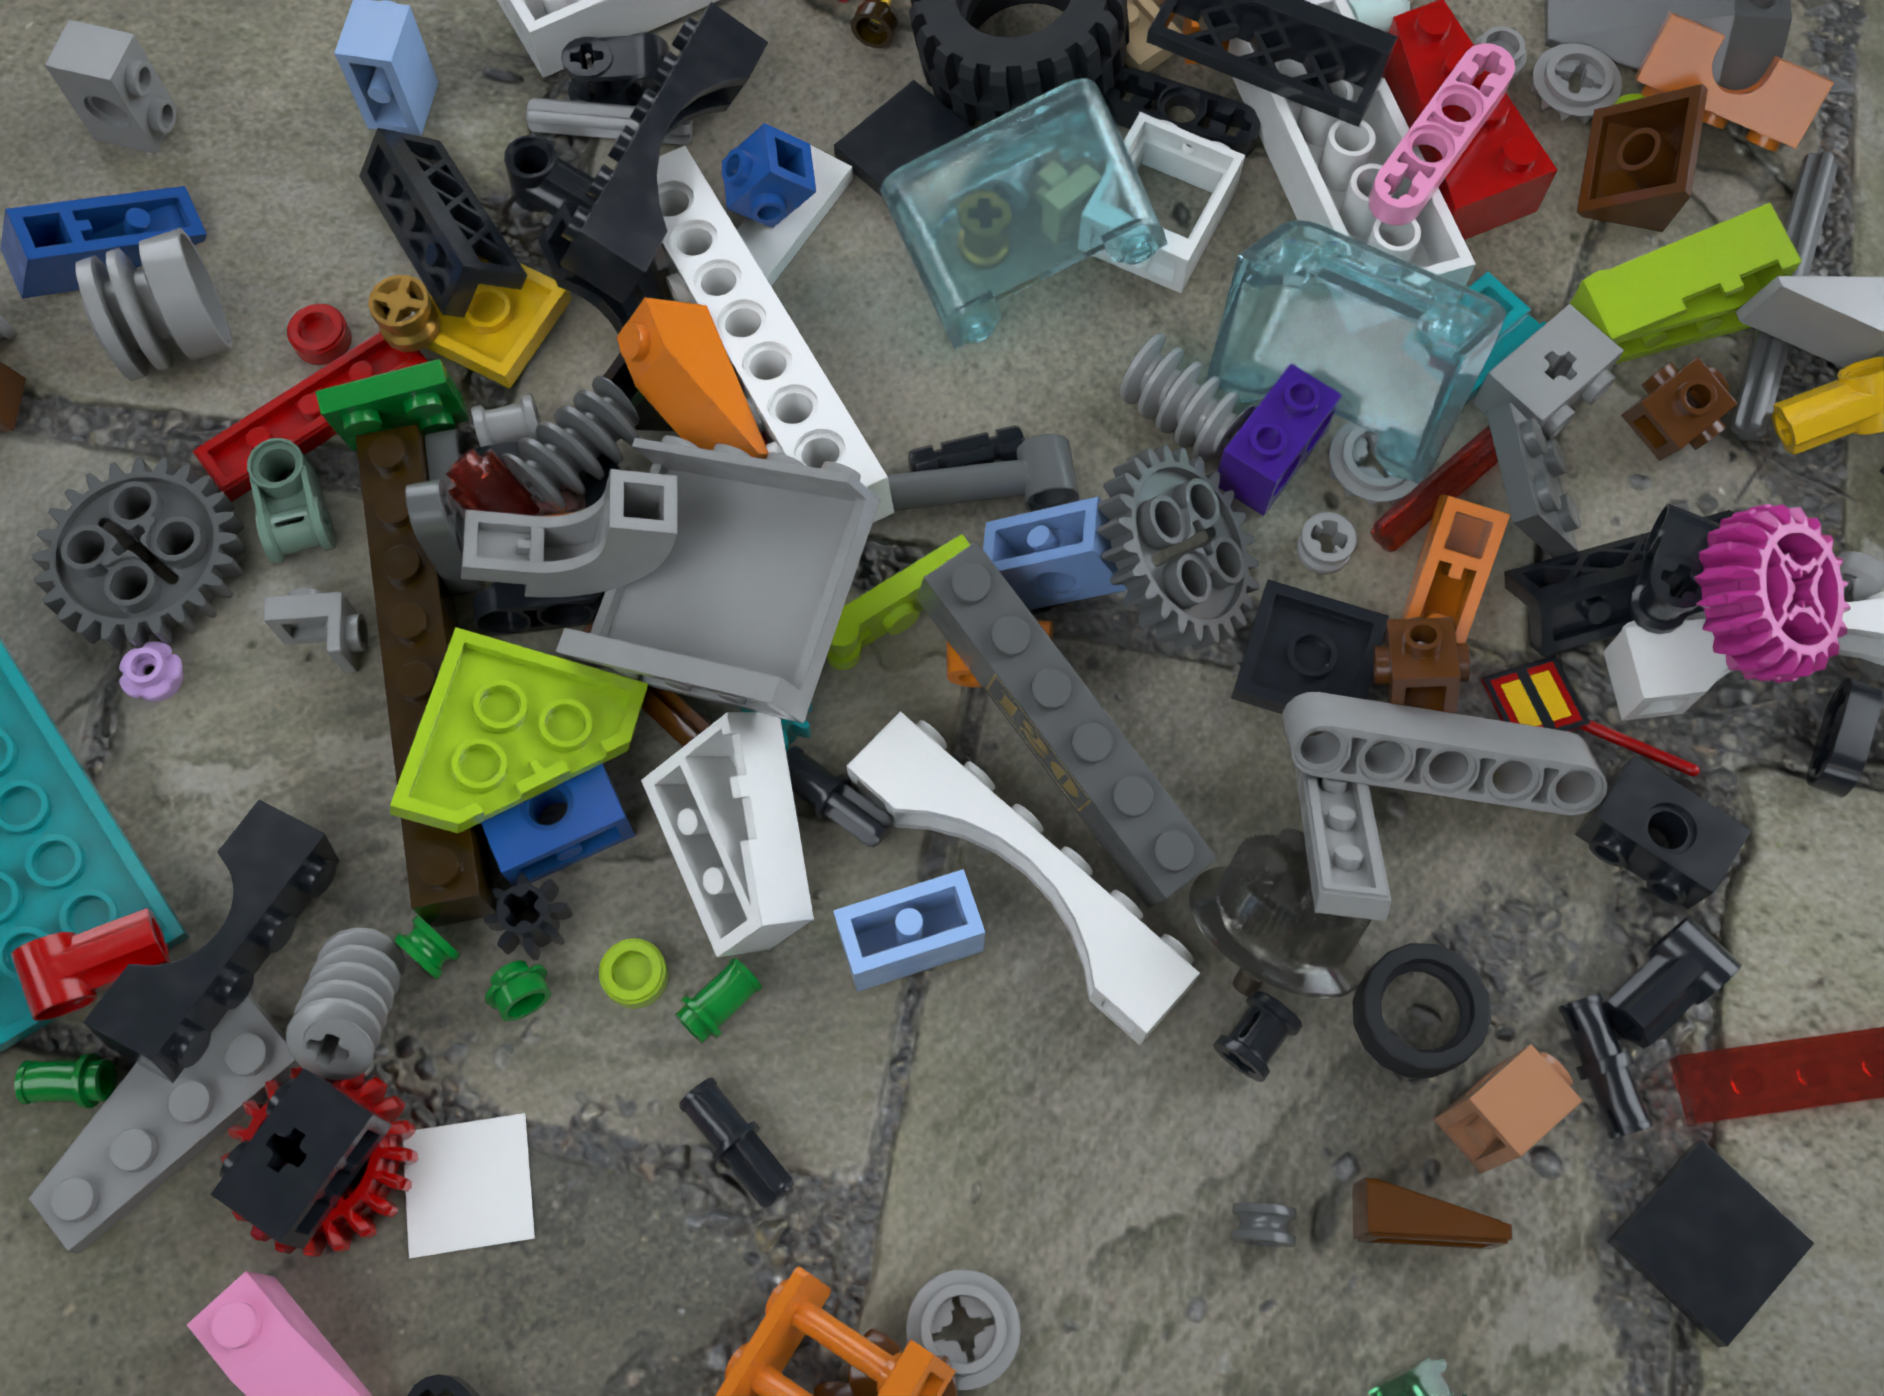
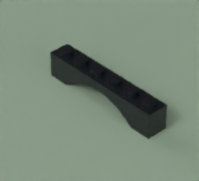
M710 2L699 21L690 15L687 17L671 44L680 51L679 55L676 56L668 51L651 79L653 83L660 87L656 93L647 87L629 117L639 125L636 130L625 125L607 155L617 162L612 170L603 164L585 193L587 197L595 201L590 210L580 204L561 236L569 240L571 244L560 261V265L622 304L625 302L646 273L668 232L660 207L657 181L660 147L664 137L680 124L702 115L727 111L750 78L768 41L712 2Z

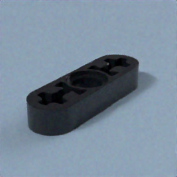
M1122 68L1117 75H1114V84L1102 99L1103 113L1114 124L1131 129L1139 113L1142 112L1159 120L1170 121L1180 129L1207 140L1223 143L1231 150L1244 154L1245 158L1255 149L1261 125L1255 110L1247 104L1136 68ZM1126 93L1134 94L1129 102L1121 100L1125 97ZM1152 100L1157 101L1155 112L1148 110L1151 109ZM1174 106H1184L1194 113L1195 118L1189 122L1180 123L1171 120L1165 111ZM1205 117L1212 118V120L1210 119L1208 129L1203 128ZM1230 127L1240 129L1236 136L1226 134Z

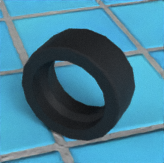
M1409 943L1388 951L1360 979L1352 1001L1353 1025L1363 1048L1382 1067L1404 1077L1433 1078L1457 1068L1466 1062L1484 1043L1491 1023L1490 995L1479 972L1460 954L1437 944ZM1408 972H1424L1438 978L1452 991L1459 1006L1460 1022L1456 1034L1446 1045L1433 1050H1416L1402 1044L1389 1031L1382 1016L1381 1001L1386 987L1396 977Z

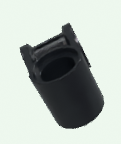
M644 32L614 37L596 38L585 36L572 40L562 50L561 56L564 71L571 77L568 87L570 101L636 106L647 87L656 93L660 88L651 79L667 52L670 51L667 42L661 36ZM587 53L591 55L593 69L589 70L585 56ZM587 83H593L595 92L594 99H592L589 95Z
M1668 503L1664 506L1647 538L1643 550L1644 559L1629 596L1628 609L1631 618L1639 627L1655 634L1671 633L1683 624L1689 611L1699 606L1696 603L1702 600V587L1694 578L1704 571V567L1699 560V552L1709 548L1707 542L1708 532L1719 529L1720 523Z

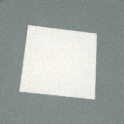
M525 1113L419 1129L409 1139L403 1141V1147L418 1153L416 1163L404 1165L405 1178L412 1181V1188L406 1192L409 1258L535 1239Z

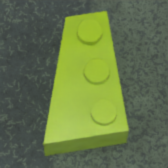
M1771 202L1611 269H1603L1590 274L1581 281L1569 304L1624 350L1615 363L1618 364L1752 328L1739 321L1736 311L1777 276H1792L1802 263V260Z

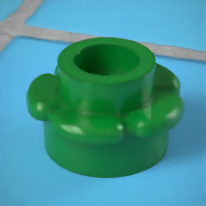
M524 960L506 964L491 976L490 983L492 986L485 994L486 1004L491 1005L492 1009H497L504 1021L519 1020L534 1013L551 996V991L544 980L548 975L546 968L542 965H533L529 968Z

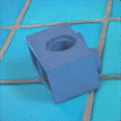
M1098 496L986 522L983 551L1028 610L1127 590L1124 584H1111V577L1118 571L1116 563L1106 561L1101 556V553L1111 548L1110 540L1097 533V527L1109 522V519L1098 509V503L1102 502Z

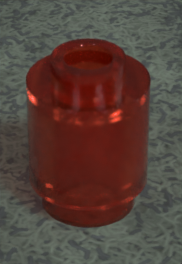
M471 448L445 473L452 480L447 489L453 500L464 511L476 510L536 516L540 510V507L531 499L533 495L521 485L509 471L504 461L492 449H488L479 455Z

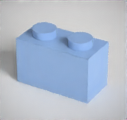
M353 0L334 54L367 128L376 130L377 128L422 136L439 81L411 7L388 0Z
M964 869L833 910L837 931L857 992L984 951L985 930Z

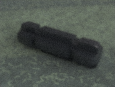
M1013 425L996 429V436L989 437L988 432L941 442V449L933 450L932 445L915 448L908 452L910 472L993 463L994 460L1001 459V461L1018 460L1016 451L1018 446L1025 441L1020 427Z

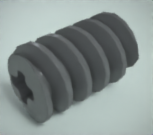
M604 376L594 378L592 382L593 392L580 390L575 394L573 399L575 409L565 405L560 406L556 410L554 415L556 425L549 421L541 422L537 425L535 432L538 441L529 437L519 440L516 446L519 458L510 453L502 454V460L509 471L531 495L541 503L546 502L561 512L567 509V505L560 492L564 486L582 496L586 489L579 474L584 470L594 478L601 480L605 474L597 458L604 455L612 462L620 464L623 461V456L616 442L622 439L632 446L634 439L640 438L635 429L640 420L638 412L624 392Z

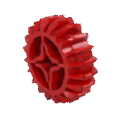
M291 1068L290 1079H296L303 1068ZM364 1074L348 1080L324 1078L384 1118L392 1126L369 1157L366 1172L359 1185L354 1178L336 1203V1207L331 1210L306 1247L302 1249L305 1256L320 1257L327 1242L334 1251L341 1253L348 1251L352 1242L351 1228L363 1238H372L377 1233L376 1225L371 1217L374 1212L389 1218H393L398 1214L396 1205L386 1199L391 1189L408 1192L412 1188V1181L397 1173L399 1165H411L418 1160V1153L416 1151L399 1147V1143L415 1134V1126L407 1120L395 1121L403 1112L405 1103L397 1096L384 1098L388 1085L378 1077H373L365 1083ZM276 1080L265 1082V1092L269 1101L282 1083ZM253 1100L243 1102L245 1112L253 1117L247 1128L240 1125H233L228 1128L229 1136L241 1142L251 1140L268 1117L266 1108L269 1101L265 1105ZM298 1143L289 1154L296 1160V1166L298 1167L307 1156L302 1152ZM231 1152L220 1157L222 1164ZM232 1211V1214L234 1215L236 1220L248 1222L239 1214ZM252 1225L250 1234L255 1240L267 1242L271 1239L269 1235ZM274 1240L276 1251L291 1254L297 1248L280 1244Z

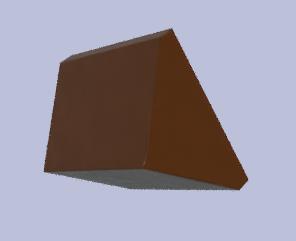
M1703 84L1594 109L1577 213L1583 218L1663 232L1691 197L1708 89Z

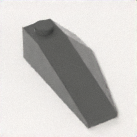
M1545 0V46L1552 48L1569 43L1591 46L1606 54L1615 64L1620 63L1638 70L1668 12L1671 11L1716 30L1725 36L1713 60V77L1717 84L1726 89L1740 90L1755 84L1764 75L1774 55L1780 58L1783 57L1792 21L1791 0Z

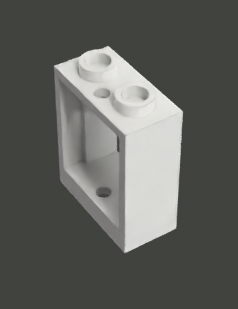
M1140 112L1081 215L1077 249L1182 293L1237 191L1245 155L1231 150L1223 143L1210 141L1180 129L1170 121L1159 120ZM1141 164L1212 193L1189 238L1117 209L1119 202Z

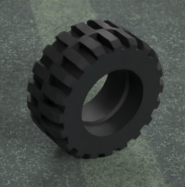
M910 0L912 5L909 10L911 26L922 70L927 84L933 88L934 96L950 110L953 108L954 113L965 122L974 125L977 120H980L983 129L1002 133L1003 127H1014L1015 133L1019 134L1032 133V127L1046 124L1048 129L1062 125L1064 123L1063 117L1074 113L1077 117L1092 107V97L1094 95L1101 98L1114 84V75H1117L1122 70L1127 57L1126 46L1129 43L1127 0ZM1029 3L1044 4L1063 11L1062 15L1049 26L1025 36L998 37L978 30L991 16L1015 5Z

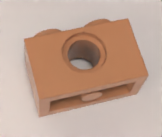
M1530 1044L1492 1067L1433 1120L1478 1171L1484 1173L1521 1157L1583 1100L1571 1088L1573 1080L1565 1067L1550 1054L1545 1052L1539 1053Z

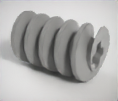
M1163 333L1155 334L1145 343L1132 360L1120 387V397L1127 404L1138 403V412L1145 419L1157 416L1156 427L1161 432L1171 433L1175 431L1174 441L1178 446L1188 448L1194 445L1192 456L1194 458L1200 456L1203 458V462H1208L1224 451L1255 408L1252 405L1238 415L1233 413L1239 394L1233 390L1218 401L1214 396L1221 382L1220 379L1214 376L1201 386L1198 385L1196 381L1201 372L1202 364L1196 361L1181 371L1178 369V366L1184 355V350L1176 347L1163 357L1160 352L1165 343L1166 336Z
M356 927L339 931L328 938L320 949L317 961L311 969L310 978L303 988L302 997L295 1007L294 1015L288 1023L286 1032V1044L290 1054L302 1068L322 1078L348 1080L364 1074L372 1064L374 1050L380 1043L381 1031L386 1026L388 1013L394 1004V995L400 987V976L405 972L406 960L402 950L389 936L375 929Z

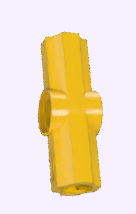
M1884 356L1852 363L1838 372V380L1773 404L1774 411L1771 418L1774 430L1783 443L1785 451L1796 455L1851 433L1870 435L1884 432Z

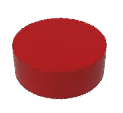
M308 305L297 311L287 326V338L299 358L309 364H329L344 355L351 345L352 333L342 313L331 305Z

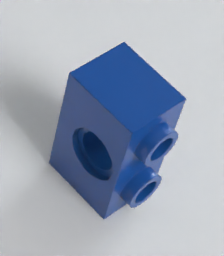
M603 763L481 822L499 869L512 886L517 885L519 873H524L532 883L636 836ZM557 803L568 805L565 816L559 822L553 825L539 824L540 815L548 806Z

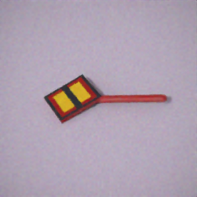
M1556 655L1494 673L1481 679L1501 721L1568 732L1581 729L1691 777H1695L1700 773V768L1696 764L1588 719Z

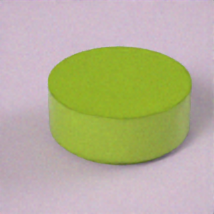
M625 939L614 944L607 950L600 962L599 981L603 990L614 1003L624 1008L639 1009L651 1005L660 998L668 984L669 970L663 955L656 946L643 939Z

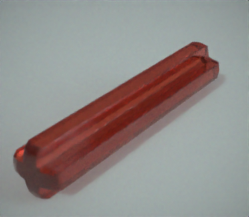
M1488 425L1374 523L1370 534L1383 550L1387 552L1396 551L1430 522L1440 495L1459 497L1498 463L1490 426Z

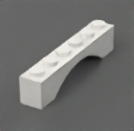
M1883 591L1870 596L1866 600L1847 602L1851 610L1843 613L1842 619L1847 627V634L1837 638L1840 646L1838 655L1861 658L1884 666ZM1704 611L1687 617L1679 628L1665 634L1647 632L1639 627L1635 621L1629 622L1622 627V631L1603 651L1622 721L1683 714L1714 683L1735 671L1728 669L1726 654L1713 652L1714 635L1710 631L1702 630L1706 621Z
M900 711L847 765V773L852 782L851 786L891 814L894 820L893 825L896 828L925 829L963 838L997 854L1026 875L1052 903L1070 932L1084 968L1089 1001L1138 1045H1141L1190 990L1199 976L1200 972L1191 965L1194 962L1192 954L1172 936L1164 934L1160 938L1140 921L1143 918L1141 910L1126 895L1118 890H1113L1109 894L1090 877L1093 874V870L1077 852L1066 846L1059 850L1041 834L1044 831L1043 826L1030 811L1020 804H1014L1010 807L992 792L995 789V785L983 770L969 761L961 765L945 751L947 748L946 741L930 724L923 720L914 724Z

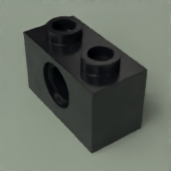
M1634 755L1611 777L1607 784L1606 796L1600 805L1587 814L1574 835L1588 843L1591 852L1600 860L1613 866H1623L1646 881L1647 888L1656 897L1670 904L1682 905L1690 909L1714 893L1752 830ZM1648 826L1656 828L1663 833L1668 842V849L1658 846L1651 839Z

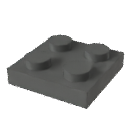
M1511 402L1487 410L1486 414L1513 523L1552 558L1578 552L1573 530L1581 528V520L1573 498L1569 493H1563L1559 475L1567 473V466L1558 442L1555 439L1547 440L1535 418L1527 420Z

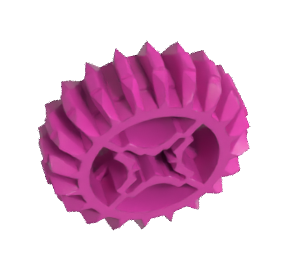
M1765 504L1751 507L1748 510L1736 512L1731 517L1721 519L1719 529L1708 532L1707 542L1709 548L1699 552V560L1704 567V571L1694 577L1695 581L1702 587V600L1696 604L1704 608L1706 621L1702 630L1710 631L1714 635L1713 652L1726 654L1728 669L1741 671L1746 680L1757 679L1761 682L1774 680L1775 683L1797 681L1799 677L1810 676L1814 671L1826 669L1828 658L1839 654L1840 646L1837 638L1847 634V627L1842 620L1843 613L1851 610L1850 605L1844 600V588L1849 583L1842 580L1840 566L1844 560L1843 558L1835 557L1832 552L1834 542L1832 535H1821V524L1818 518H1807L1801 507L1788 508L1784 504L1777 506Z

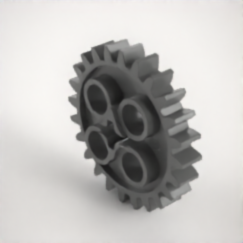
M1162 445L1154 450L1148 448L1127 458V462L1114 467L1115 478L1105 482L1103 485L1110 498L1098 503V509L1109 519V522L1097 527V533L1110 540L1111 548L1101 553L1102 559L1115 562L1118 569L1111 577L1110 582L1112 585L1124 584L1128 590L1124 597L1123 606L1128 608L1137 604L1141 608L1139 625L1143 628L1156 623L1157 640L1161 642L1172 638L1176 649L1191 645L1193 650H1197L1234 637V630L1245 627L1247 624L1243 614L1255 609V605L1248 596V593L1259 589V584L1248 574L1250 569L1259 566V561L1247 554L1246 546L1252 544L1255 540L1254 536L1242 533L1240 524L1247 517L1245 512H1233L1230 506L1235 493L1233 490L1221 493L1218 489L1220 473L1215 471L1205 476L1203 458L1199 456L1189 461L1186 450L1183 447L1171 452L1168 445ZM1203 530L1207 532L1208 538L1206 541L1175 554L1162 563L1153 564L1152 556L1155 553L1194 536L1195 533Z
M138 457L133 463L131 473L125 474L114 462L109 467V480L101 482L96 476L89 473L86 475V482L89 488L86 493L82 495L72 489L65 491L67 499L72 503L68 510L49 509L48 513L58 525L56 529H44L37 532V536L50 549L32 554V559L44 570V572L34 577V582L47 593L42 601L58 615L57 619L72 632L77 631L89 643L95 644L102 639L113 650L118 651L127 638L136 648H142L149 641L150 634H155L163 643L171 645L173 627L180 625L192 635L196 632L195 623L192 618L196 613L200 612L205 616L215 618L217 613L209 603L212 597L231 598L233 595L230 589L223 583L224 577H236L243 574L241 567L231 558L247 552V547L236 535L244 529V526L233 512L235 507L209 476L206 475L200 478L189 464H185L177 471L167 458H161L154 471H152L141 457ZM148 509L143 516L137 518L140 513ZM112 522L118 526L142 550L154 556L165 569L178 577V582L173 585L165 582L136 554L126 550L113 535L103 529L104 524ZM192 543L188 550L177 555L182 547ZM103 552L98 559L90 563L94 556ZM143 587H146V589L141 595L134 599H131L136 591Z

